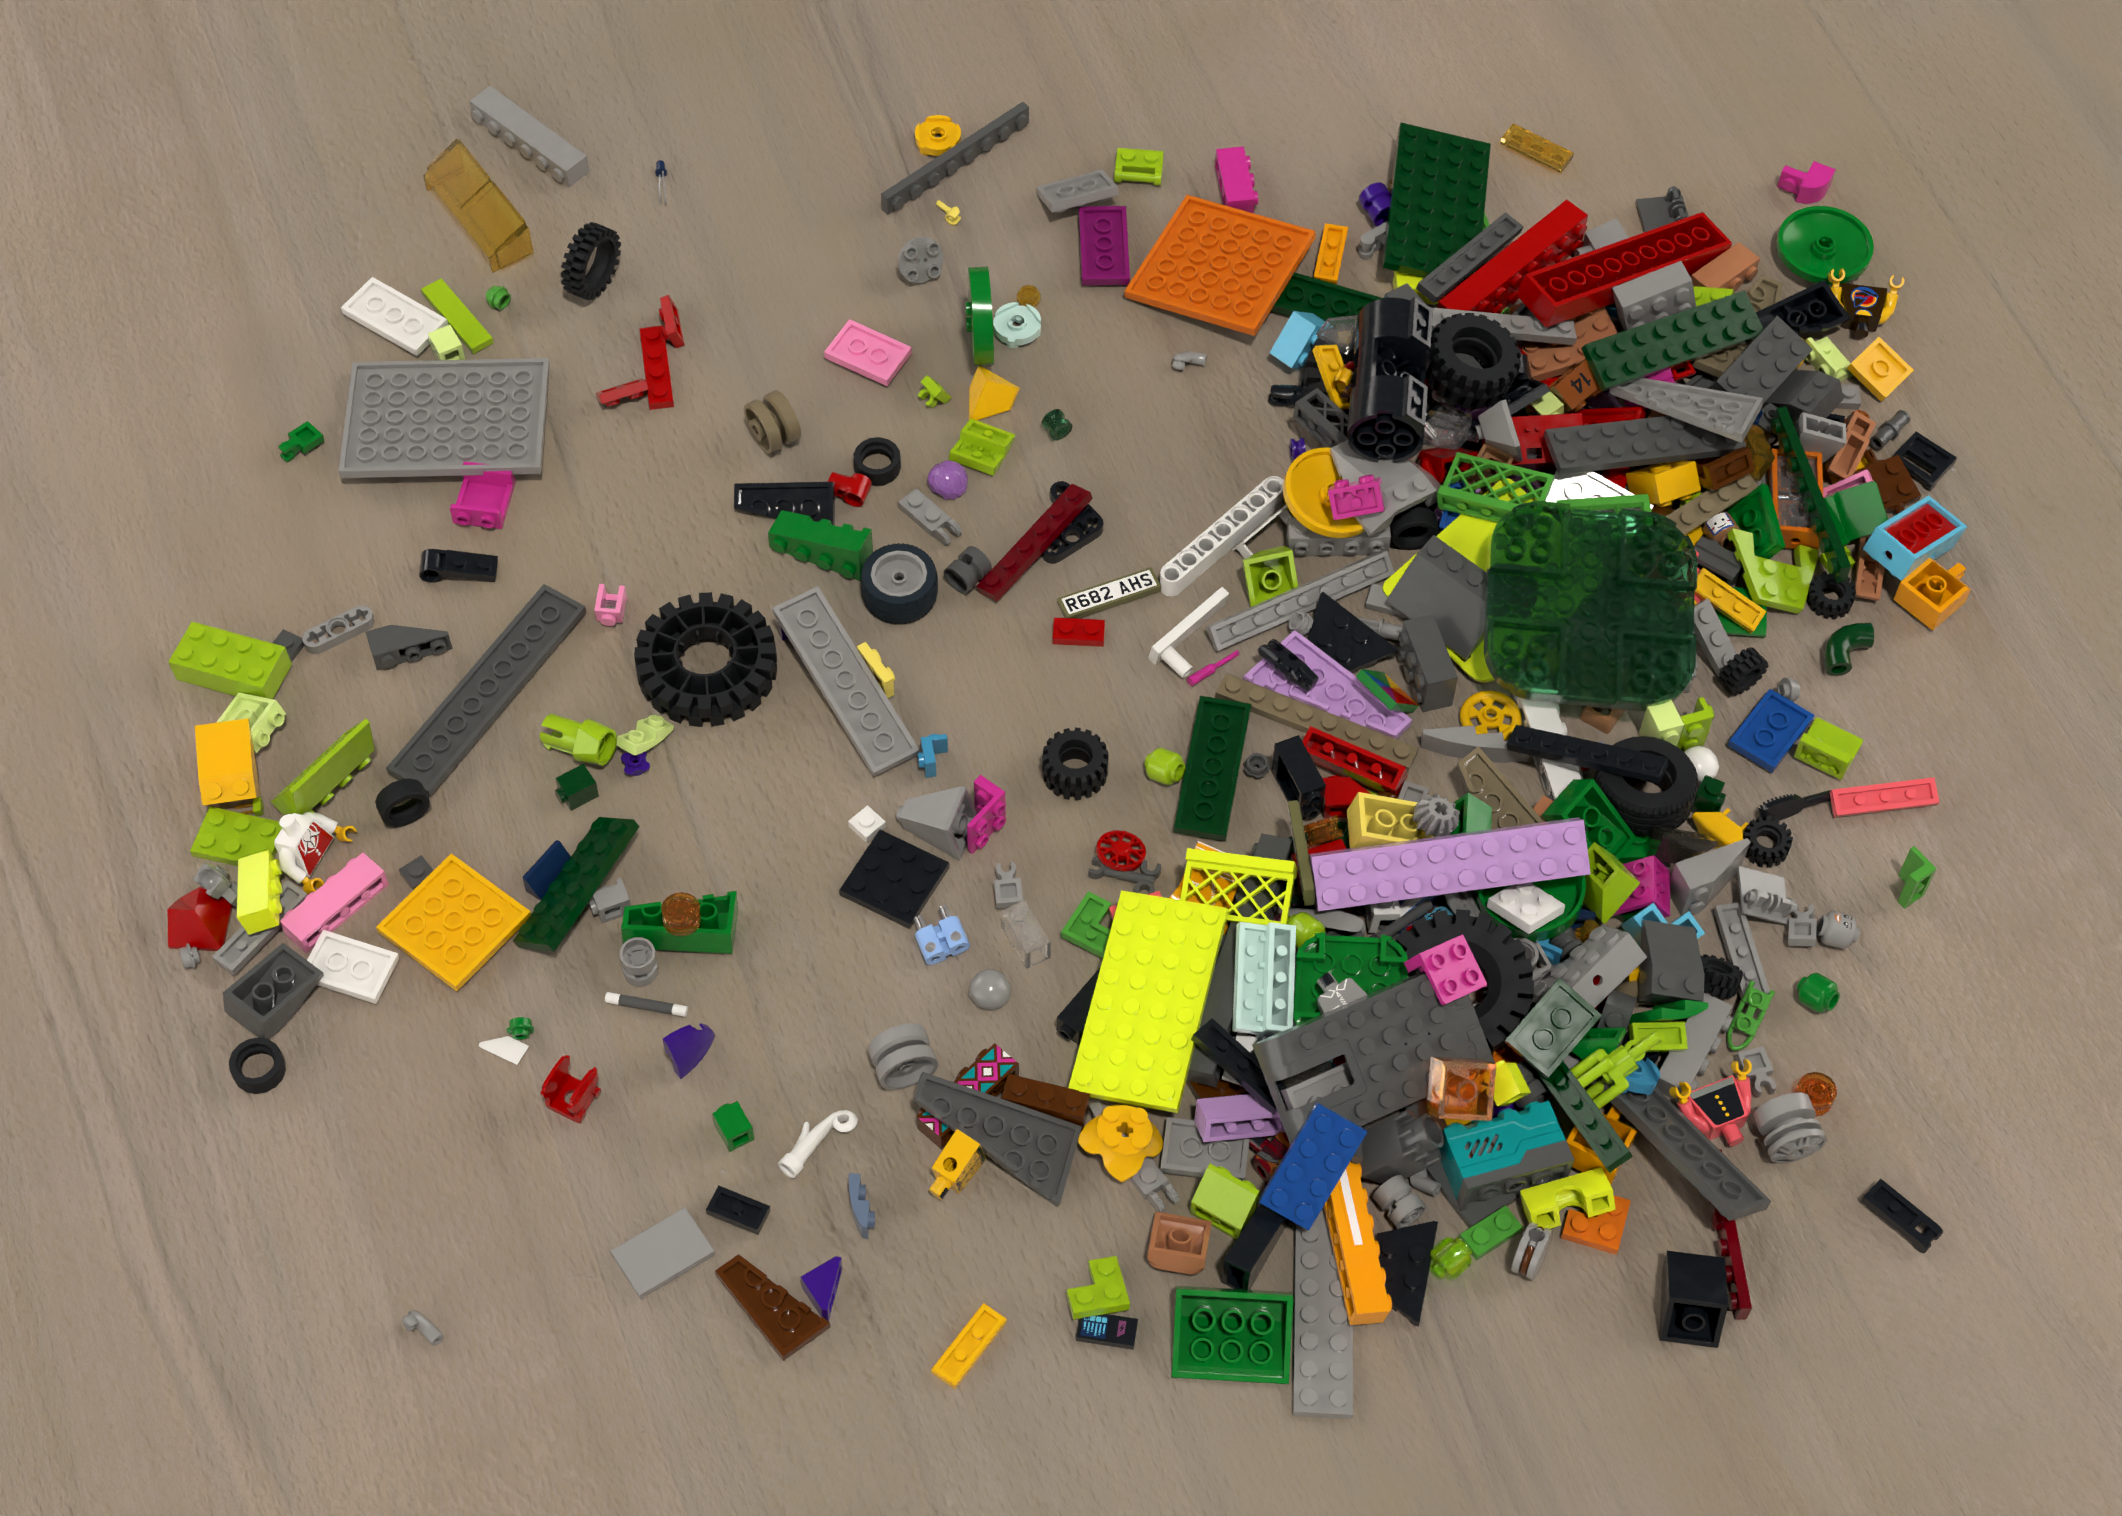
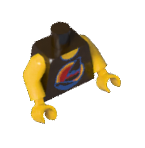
M1834 269L1828 273V280L1832 283L1830 289L1850 317V320L1841 324V327L1854 330L1856 338H1866L1868 332H1875L1878 324H1884L1893 315L1899 297L1897 291L1904 284L1903 277L1901 284L1896 286L1892 283L1894 275L1891 276L1888 283L1891 289L1888 293L1887 288L1847 283H1841L1839 287L1840 281L1845 277V271L1840 269L1839 279L1834 277Z

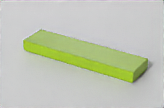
M442 278L421 289L425 299L439 315L447 319L448 325H451L455 334L472 354L494 343L492 336Z

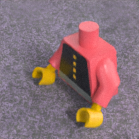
M1743 1059L1744 1068L1742 1071L1738 1068V1061L1732 1062L1731 1069L1738 1075L1736 1079L1732 1075L1691 1091L1688 1083L1679 1082V1086L1682 1089L1681 1094L1677 1087L1670 1088V1095L1679 1100L1677 1103L1679 1110L1709 1140L1723 1135L1730 1147L1736 1146L1744 1140L1740 1128L1745 1125L1751 1111L1750 1078L1746 1077V1075L1750 1073L1752 1064L1748 1059Z

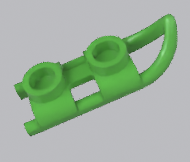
M1750 980L1727 1031V1044L1732 1051H1740L1751 1043L1775 991L1770 990L1769 994L1753 988L1755 982ZM1745 1003H1748L1749 1008L1746 1014L1742 1013ZM1756 1008L1761 1009L1757 1019H1754L1753 1014ZM1734 1027L1749 1034L1746 1041L1739 1046L1732 1044Z

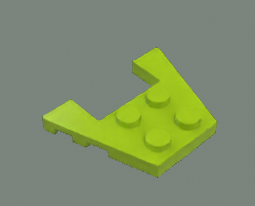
M1734 528L1728 532V538L1730 542H1734L1736 547L1734 554L1745 570L1743 577L1752 601L1758 605L1799 614L1805 606L1819 549L1798 545L1794 549L1795 565H1790L1755 556L1753 533Z

